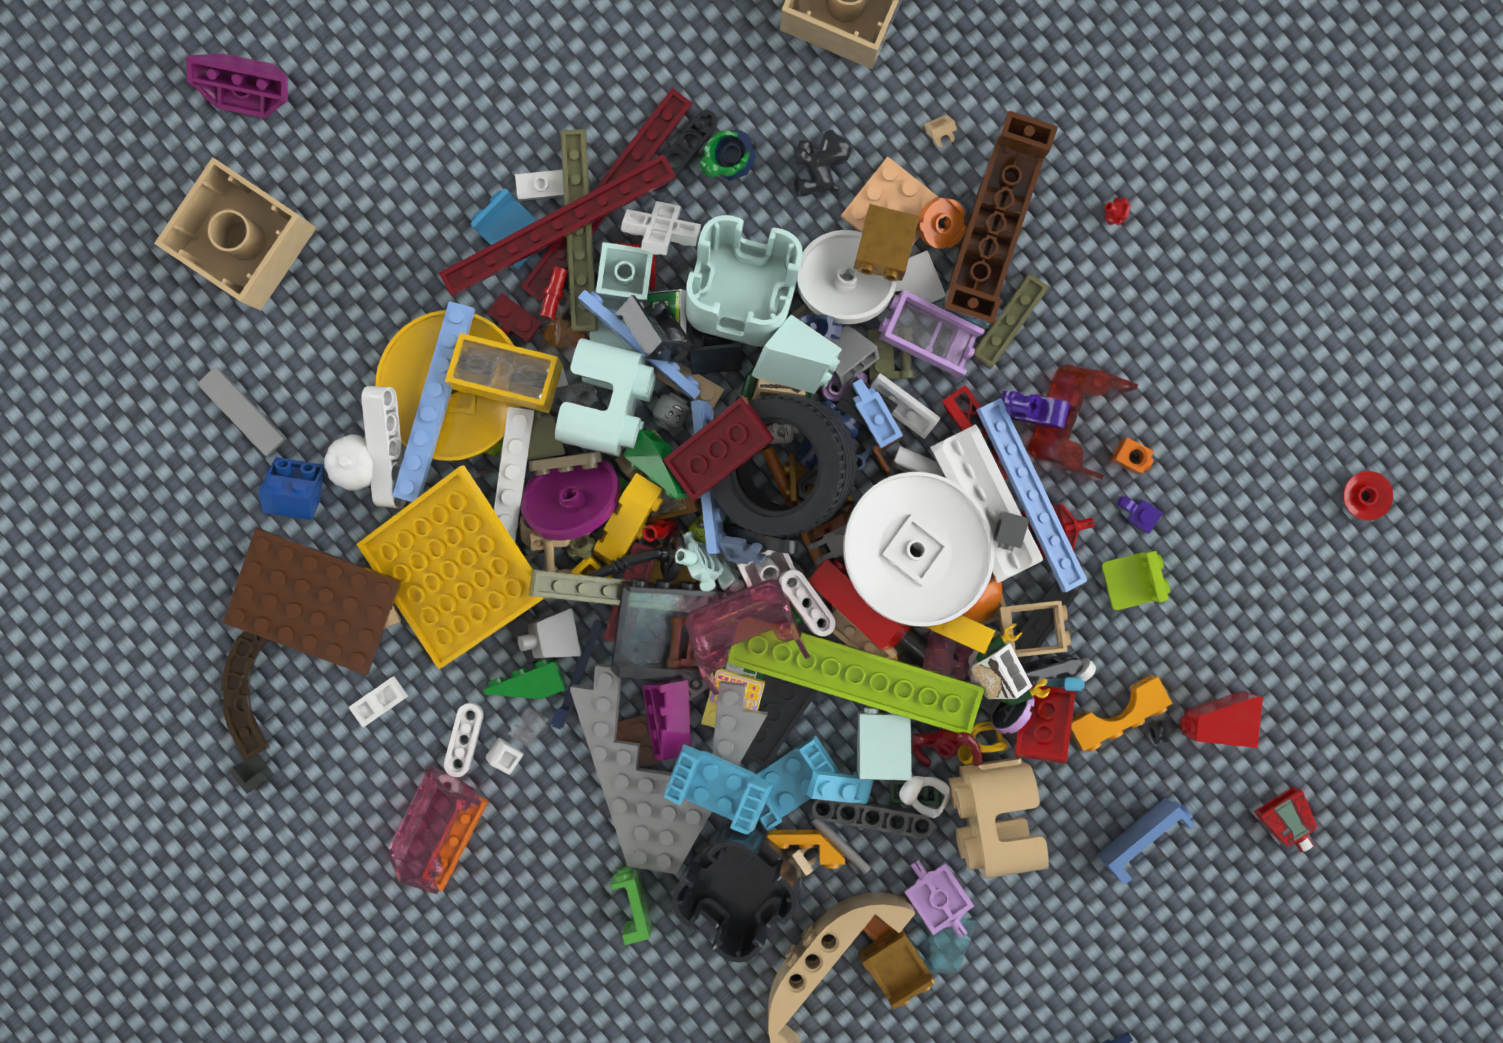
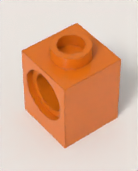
M1127 437L1120 440L1110 461L1136 475L1143 474L1144 471L1147 472L1154 461L1151 458L1154 451ZM1131 451H1136L1139 455V461L1136 464H1133L1129 459Z

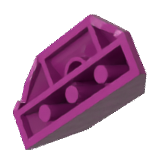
M224 53L188 55L186 57L187 82L192 87L195 86L201 95L218 109L266 118L288 101V76L272 63Z

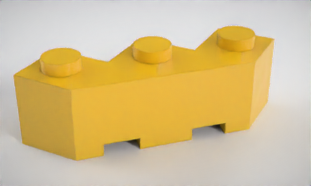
M636 473L618 501L619 506L610 516L604 528L603 536L597 541L593 549V556L607 565L611 564L613 559L617 561L618 557L622 559V555L629 556L633 542L637 538L640 540L643 538L642 531L644 528H647L648 515L652 510L656 512L664 500L661 498L663 489Z

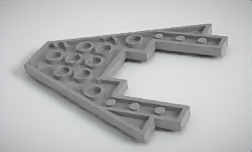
M598 663L595 665L594 687L573 684L570 687V692L627 866L677 874L712 811L685 799L681 805H678L664 798L665 789L672 772L639 768L641 743L616 740L621 678H618L611 671V665ZM720 681L713 755L739 766L767 717V712L744 709L746 684Z

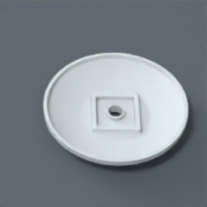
M901 473L888 477L871 487L852 509L843 538L845 566L858 594L880 615L891 621L908 626H934L961 616L983 594L990 580L994 565L995 549L992 530L987 517L977 501L955 482L932 473ZM912 544H917L921 547L922 553L920 557H914L910 553V546Z

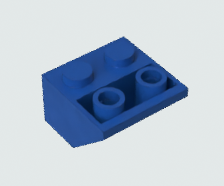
M275 457L259 489L262 513L312 520L320 503L325 472L324 465Z

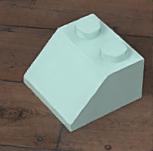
M603 242L596 294L603 299L626 302L631 295H635L639 302L647 300L653 254L642 251L639 247Z

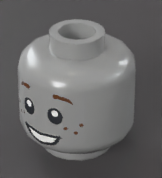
M672 392L669 395L663 394L653 410V416L658 419L656 424L668 431L671 427L681 428L690 411L686 405L688 401Z

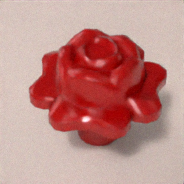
M1115 197L1113 203L1108 202L1105 205L1106 214L1104 218L1108 220V225L1116 224L1119 226L1127 220L1131 205L1126 197L1121 199Z

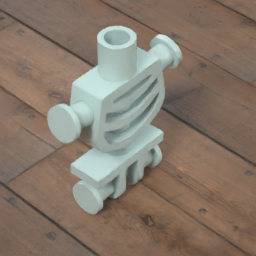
M693 532L683 534L686 547L685 549L680 548L676 552L675 560L677 563L688 567L692 578L701 582L700 589L702 591L713 590L716 586V579H718L721 588L724 590L729 587L730 591L736 592L744 587L743 581L739 580L740 573L735 569V562L726 561L723 553L707 554L706 543L696 542Z

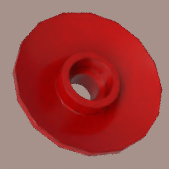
M1363 471L1353 475L1347 481L1343 490V503L1347 511L1355 518L1364 521L1376 520L1384 516L1391 508L1394 499L1393 488L1389 480L1382 474L1374 471ZM1364 491L1368 495L1365 501L1361 498V494Z

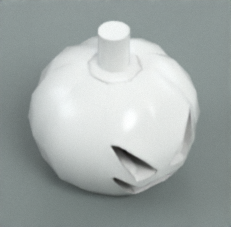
M350 434L335 440L328 448L324 458V467L329 479L337 486L348 491H356L371 485L373 463L367 452L366 438Z

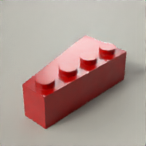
M837 558L835 561L833 559H825L808 579L810 585L881 650L894 648L912 626L891 621L873 610L854 588L846 571L845 564Z

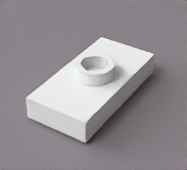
M563 170L515 174L518 201L564 197Z

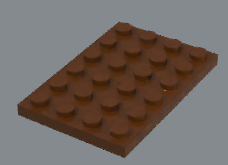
M256 528L223 623L368 675L402 580L261 528Z

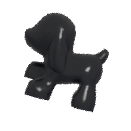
M828 130L822 136L820 149L814 151L811 141L799 140L798 147L793 148L796 165H806L811 181L806 179L794 180L796 196L801 197L814 192L823 193L829 190L837 192L840 190V187L833 181L830 168L848 161L852 147L846 138L839 136L833 130Z

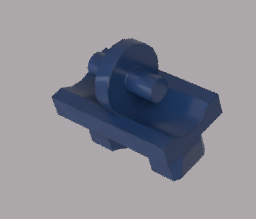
M804 314L799 318L800 321L829 341L830 338L840 339L842 324L834 323L833 316Z

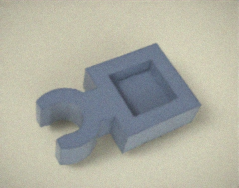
M723 536L719 542L726 561L749 564L752 561L755 564H762L767 557L766 554L759 553L763 547L759 543L748 545L746 539Z

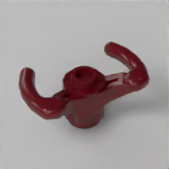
M940 728L939 731L933 733H916L911 735V751L916 759L925 767L931 766L932 762L920 749V745L934 748L942 757H954L958 753L960 746L967 745L972 751V764L974 766L981 765V748L970 733L953 732Z

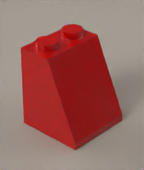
M1240 691L1185 709L1184 716H1181L1179 724L1182 735L1196 742L1258 748L1263 697L1246 691Z

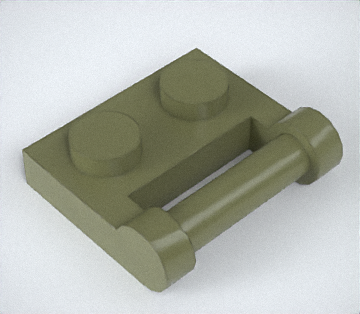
M909 327L894 329L892 333L910 342V336H913L912 328ZM878 329L867 330V339L877 346L880 357L879 360L869 367V381H875L880 373L889 380L915 378L914 370H912L911 354L901 350L902 371H895L893 345L878 340L881 334Z

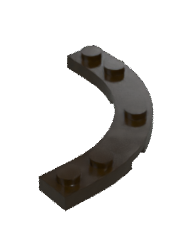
M243 631L236 638L230 649L221 685L224 702L223 713L226 724L244 761L270 748L256 722L250 701L252 670L257 657L269 640Z

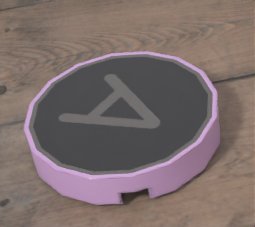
M1034 698L1017 705H1008L1001 702L991 715L992 726L1002 734L1017 732L1030 719L1032 713L1029 710L1031 705L1034 707Z

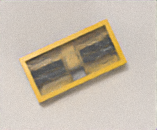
M459 333L445 382L453 390L549 413L563 364L557 356Z

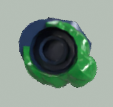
M737 129L719 131L713 135L704 147L705 157L700 160L702 173L711 178L720 175L729 181L748 175L756 159L752 146L753 142L749 135Z

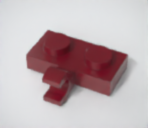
M503 293L499 295L487 311L489 316L502 324L500 329L508 337L513 332L526 343L531 341L543 325L540 320Z

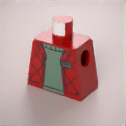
M1293 786L1253 811L1282 844L1290 846L1295 843L1300 852H1305L1313 847L1308 834L1317 829V824L1302 790Z

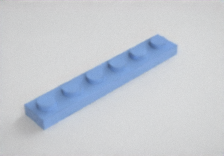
M584 290L579 295L578 301L636 352L643 354L644 357L647 355L629 328L621 322L623 317L614 315L617 312L616 310L605 308L602 305L603 299L593 291L589 294ZM646 359L647 362L692 401L701 392L698 389L699 383L688 375L685 378L678 372L681 368L676 363Z
M702 400L691 401L694 434L714 419V411L710 402ZM709 490L701 497L707 554H722L723 551L719 542L723 536H727L723 529L725 513L719 507L717 500H715L714 493Z

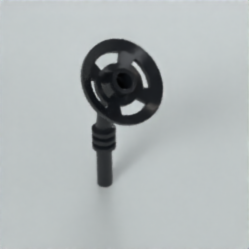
M671 531L663 545L659 548L629 556L622 555V559L620 557L617 558V561L613 559L611 564L586 575L607 577L615 572L619 574L620 570L624 572L625 568L631 569V565L657 559L660 561L662 577L665 580L673 581L682 568V564L676 562L675 554L680 548L685 549L684 537L680 531ZM673 539H675L676 549L672 544Z

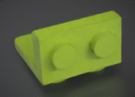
M1148 550L1102 563L1101 568L1112 609L1121 610L1152 601L1160 603L1169 600L1170 586L1168 581L1163 578L1161 569H1164L1162 557L1157 555V551Z

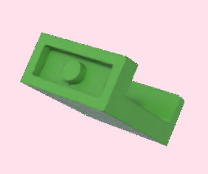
M631 866L622 867L616 870L617 873L613 875L610 888L614 890L625 887L634 917V920L626 922L622 934L624 944L628 945L650 939L653 924L639 869H632Z

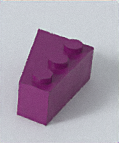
M666 679L642 684L654 759L664 761L679 756L683 744L689 747L692 746L690 736L689 681Z

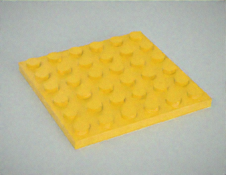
M464 465L455 469L356 544L373 570L402 580L395 604L439 670L545 599L544 597L529 596L532 568Z

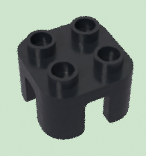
M731 821L723 825L686 865L672 896V908L677 918L688 927L701 914L717 930L712 944L714 951L728 961L739 963L752 959L761 951L765 945L770 927L777 920L785 925L793 917L797 908L803 877L798 864L758 828L755 827L749 834H744L731 829L730 827L733 822Z

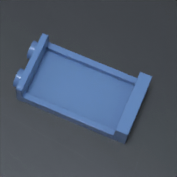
M1164 798L1096 855L1123 885H1126L1132 878L1123 866L1176 822L1179 821L1190 829L1195 827L1190 820L1193 816L1185 806H1181L1176 800L1171 802Z

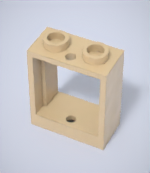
M1061 601L998 607L1001 635L1012 624L1011 612L1053 609L1057 645L1016 650L1014 641L1008 640L1005 642L1006 645L1011 644L1017 657L1068 652L1067 646L1071 645L1069 630L1065 631L1064 620H1068L1066 605H1062ZM1012 628L1010 629V633L1014 636Z

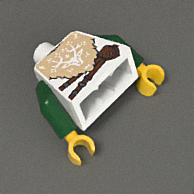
M1014 623L1005 629L1003 635L1000 636L998 634L991 639L985 654L978 652L976 656L977 663L972 666L971 670L973 673L970 677L971 683L985 688L984 695L986 698L998 699L1008 705H1017L1031 700L1034 695L1039 698H1045L1050 691V688L1046 690L1039 688L1046 685L1047 679L1044 678L1039 679L1035 687L1031 688L1032 685L1011 644L1006 645L1005 642L1008 640L1016 641L1022 635V632L1017 636H1013L1010 633V629L1017 625Z

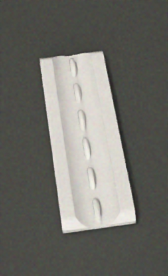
M976 424L930 447L944 477L964 488L977 501L988 519L993 536L1001 511L1022 516ZM1028 527L1021 548L1014 547L1013 551L998 547L999 542L994 541L995 553L992 574L997 583L1043 561L1042 555Z

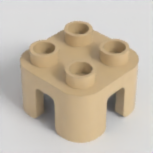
M1021 757L983 762L979 766H974L973 764L960 766V777L948 778L953 809L957 808L960 819L966 818L967 827L956 828V839L961 859L965 858L968 870L979 869L985 879L1048 869L1049 866L1046 840L1041 835L1030 836L1028 822L1024 817L995 821L998 814L1036 808L1040 803L1033 770L1029 764H1021Z

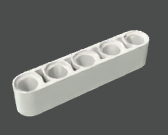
M367 386L362 392V409L367 452L373 463V478L370 481L373 503L377 507L399 509L405 505L406 500L392 496L403 461L396 392L392 387Z

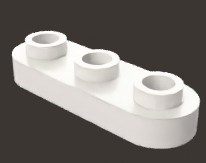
M797 570L783 572L779 578V587L810 631L818 636L831 634L835 628V619L805 576ZM789 578H793L795 581L792 587H789L787 584ZM805 598L809 600L807 607L802 605V601ZM822 618L824 624L822 627L819 628L817 626L818 619Z
M476 703L464 704L459 708L444 761L445 771L452 777H461L466 774L472 763L483 720V710ZM468 711H473L475 713L474 719H469L467 717ZM462 735L468 736V743L461 741ZM455 759L462 761V767L455 766Z

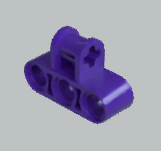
M1002 391L1001 399L1011 420L1064 429L1070 407L1069 402L1034 394H1023L1016 391Z

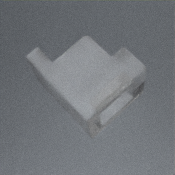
M528 707L508 734L530 748L549 719L533 708Z

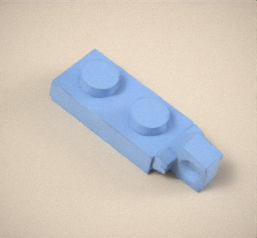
M862 378L852 383V387L857 394L853 398L855 406L879 448L881 449L902 437L903 435L879 392H876L873 387L868 390Z

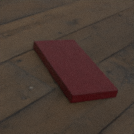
M740 397L665 457L663 461L692 502H694L775 438L746 398Z

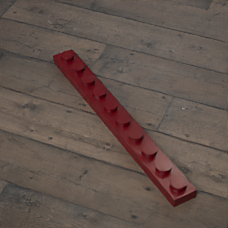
M672 88L594 190L649 162L693 106L692 102ZM608 215L592 223V236ZM566 237L551 245L520 286L540 303H542L545 297L543 291L544 288L548 287L552 267L568 269Z
M662 154L439 272V275L449 294L453 297L676 179V175L667 158Z

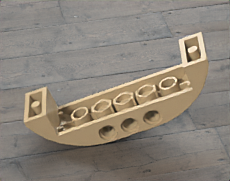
M883 892L863 893L852 896L826 911L813 926L808 925L801 934L802 940L797 946L793 944L785 954L786 959L772 982L768 999L770 1043H801L800 1036L788 1027L786 1023L875 914L898 933L902 931L915 915L912 904L906 897Z

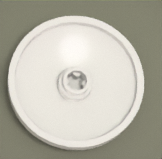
M852 230L829 232L813 240L803 251L796 282L799 294L810 310L817 315L833 316V322L857 324L868 321L882 313L890 304L895 294L897 281H888L883 276L876 274L865 275L853 268L862 232Z

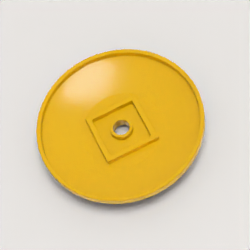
M446 310L425 314L405 325L396 333L385 348L377 368L375 386L392 387L396 392L401 444L405 447L408 444ZM474 314L468 335L514 346L510 338L498 326L486 318ZM506 357L504 363L514 365L515 359ZM461 391L451 394L432 459L460 461L473 458L490 450L504 438L508 406L522 407Z

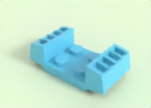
M816 735L769 764L766 769L763 768L755 773L758 777L773 784L758 819L764 830L772 829L782 822V817L811 799L807 795L813 771L841 774Z
M683 744L666 786L664 798L678 805H681L684 799L732 820L731 829L749 834L755 829L773 784L745 768L709 752L700 751Z

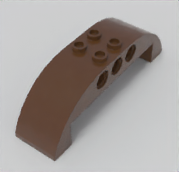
M1008 111L989 157L956 256L945 296V309L994 324L1002 300L999 298L1043 160L1051 150L1058 126Z

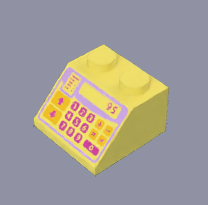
M717 667L701 722L703 725L714 728L720 681L746 684L744 709L758 711L765 686V681Z

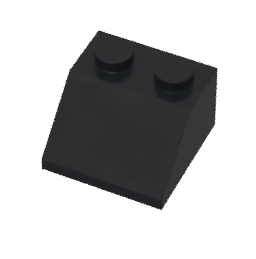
M686 320V335L694 345L688 352L692 375L742 370L740 342L701 332Z

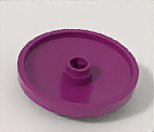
M602 459V462H597L598 467L583 469L582 465L573 466V471L559 472L558 468L549 469L550 474L534 475L526 485L521 498V512L530 529L543 538L563 541L579 538L600 527L612 515L620 499V481L613 467Z

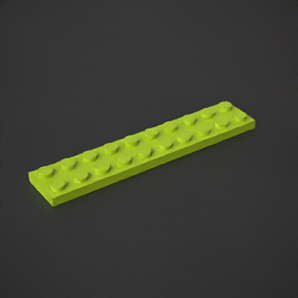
M741 613L727 659L729 664L953 732H967L971 734L985 688L971 682L799 630L790 629L789 627Z

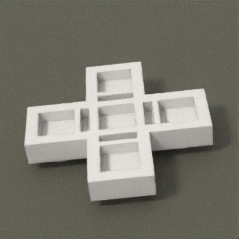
M656 201L652 214L627 209L622 221L621 231L636 236H644L641 247L642 251L656 255H667L671 242L696 247L701 224L678 220L681 206Z

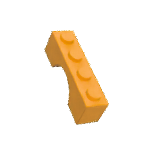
M1150 675L1130 686L1129 703L1119 715L1112 718H1099L1090 711L1084 710L1073 716L1071 735L1078 748L1090 752L1101 746L1100 742L1108 738L1113 740L1120 737L1124 729L1130 726L1135 728L1145 723V718L1152 714L1154 716L1163 714L1167 711V706L1173 703L1159 677Z

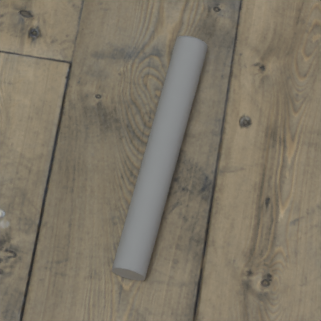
M815 817L811 820L810 823L864 875L871 869L826 823Z

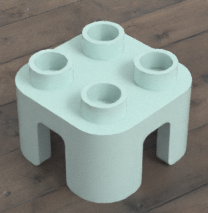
M729 215L715 217L708 221L701 231L694 272L690 271L688 276L685 307L687 319L695 329L701 332L753 346H765L787 320L803 257L802 246L792 233L779 228L771 229L768 244L750 241L742 237L744 224L742 219Z
M581 338L574 352L571 371L575 375L582 376V381L586 384L612 390L610 405L607 410L601 411L564 402L560 406L557 418L555 439L566 444L622 457L625 448H634L639 430L644 429V422L641 421V418L634 417L638 399L650 402L657 373L654 372V367L646 366V359L641 353Z

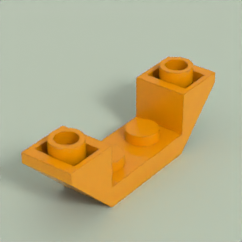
M817 829L768 830L764 834L780 849L789 848V845H799V848L804 849L814 848V845H818L819 864L824 865L825 868L835 869L839 868V865H845L844 855Z

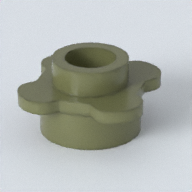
M587 535L571 539V548L567 550V553L570 557L578 556L587 559L591 556V549L596 545V541Z

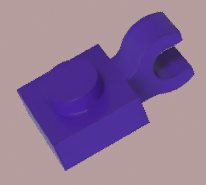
M1121 496L1116 503L1117 506L1130 513L1126 520L1147 534L1151 533L1163 512L1143 499H1139L1136 504L1130 498Z

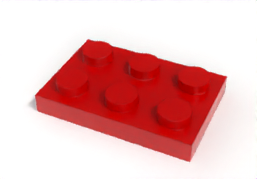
M1040 686L1041 690L1050 688L1049 694L1045 698L1033 696L1034 707L1031 705L1029 710L1032 713L1030 719L1018 730L1015 757L1067 764L1076 691Z

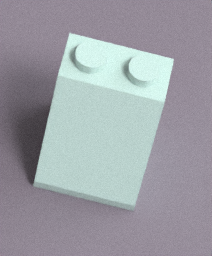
M790 315L765 344L752 376L757 379L815 394L820 386L825 388L832 379V373L840 363V360L837 358L842 349L793 315Z
M864 707V711H858L856 771L860 779L911 780L910 718L891 712H879V709L874 707Z

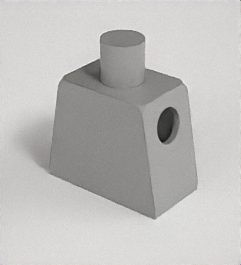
M848 325L842 328L840 339L830 338L832 343L842 349L837 358L840 360V363L833 372L842 387L880 359L877 346Z
M572 609L559 610L528 623L529 634L518 637L520 650L532 649L534 658L581 656Z

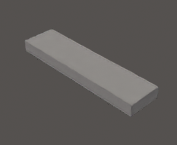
M214 367L197 383L265 456L269 457L286 441V438L219 368Z

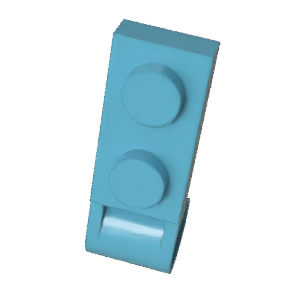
M813 771L807 795L812 799L866 804L874 779H860L857 772H853L852 775Z

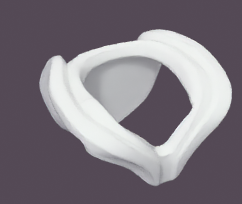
M913 776L911 780H907L899 792L902 802L906 805H912L918 812L930 818L940 816L951 796L950 787L944 781L935 777ZM933 786L944 795L943 802L938 809L924 806L917 800V795L922 787Z

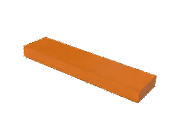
M469 790L465 791L420 881L443 892L489 800Z

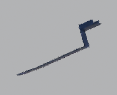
M594 620L562 706L556 709L551 721L552 727L560 730L561 727L562 729L564 728L569 715L568 710L573 702L570 687L573 684H580L603 624Z

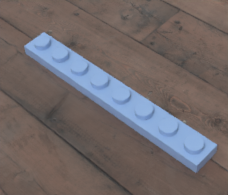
M451 301L448 303L392 495L393 497L413 502L422 495L452 392L451 387L445 382V378L459 333L469 334L476 310L473 307Z
M1000 398L977 409L976 411L1027 518L1030 519L1029 523L1062 592H1067L1087 582L1002 399Z

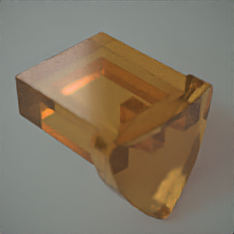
M556 317L555 320H552L547 325L543 337L552 347L576 348L581 338L585 339V332L573 333L571 321Z

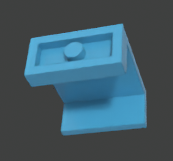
M505 188L502 192L497 191L491 197V203L485 209H480L474 214L470 225L492 245L537 220ZM531 256L512 266L518 270Z

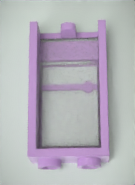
M906 290L898 295L895 294L888 306L891 309L888 318L884 317L878 331L881 334L878 340L885 341L952 374L956 378L964 376L967 370L963 369L965 362L975 352V349L972 348L974 341L985 330Z

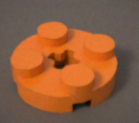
M935 197L921 210L916 229L919 231L921 239L928 246L937 249L950 248L955 246L965 233L964 217H966L963 207L957 201ZM945 217V228H939V220Z

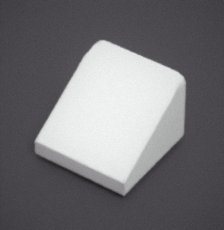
M498 738L487 753L486 760L491 766L510 775L524 754L505 740Z

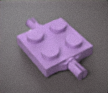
M920 860L912 863L910 866L919 878L915 884L903 892L930 933L935 935L943 928L951 926L959 939L964 937L963 935H966L968 932L959 920L974 905L946 863L929 872L925 870Z

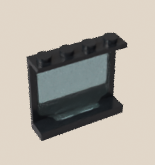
M642 578L622 581L621 602L618 611L611 671L618 678L714 680L715 670L710 666H681L679 668L666 666V657H669L672 633L670 618L671 615H712L715 617L718 597H726L727 592L719 588L717 583H715L716 586L713 590L706 592L700 589V585H695L691 581H680V584H671V581L657 579L656 583L647 582V580ZM687 625L682 626L679 656H683Z

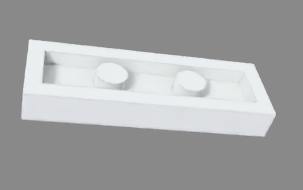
M881 373L871 384V387L898 404L891 415L925 439L940 420L938 415Z

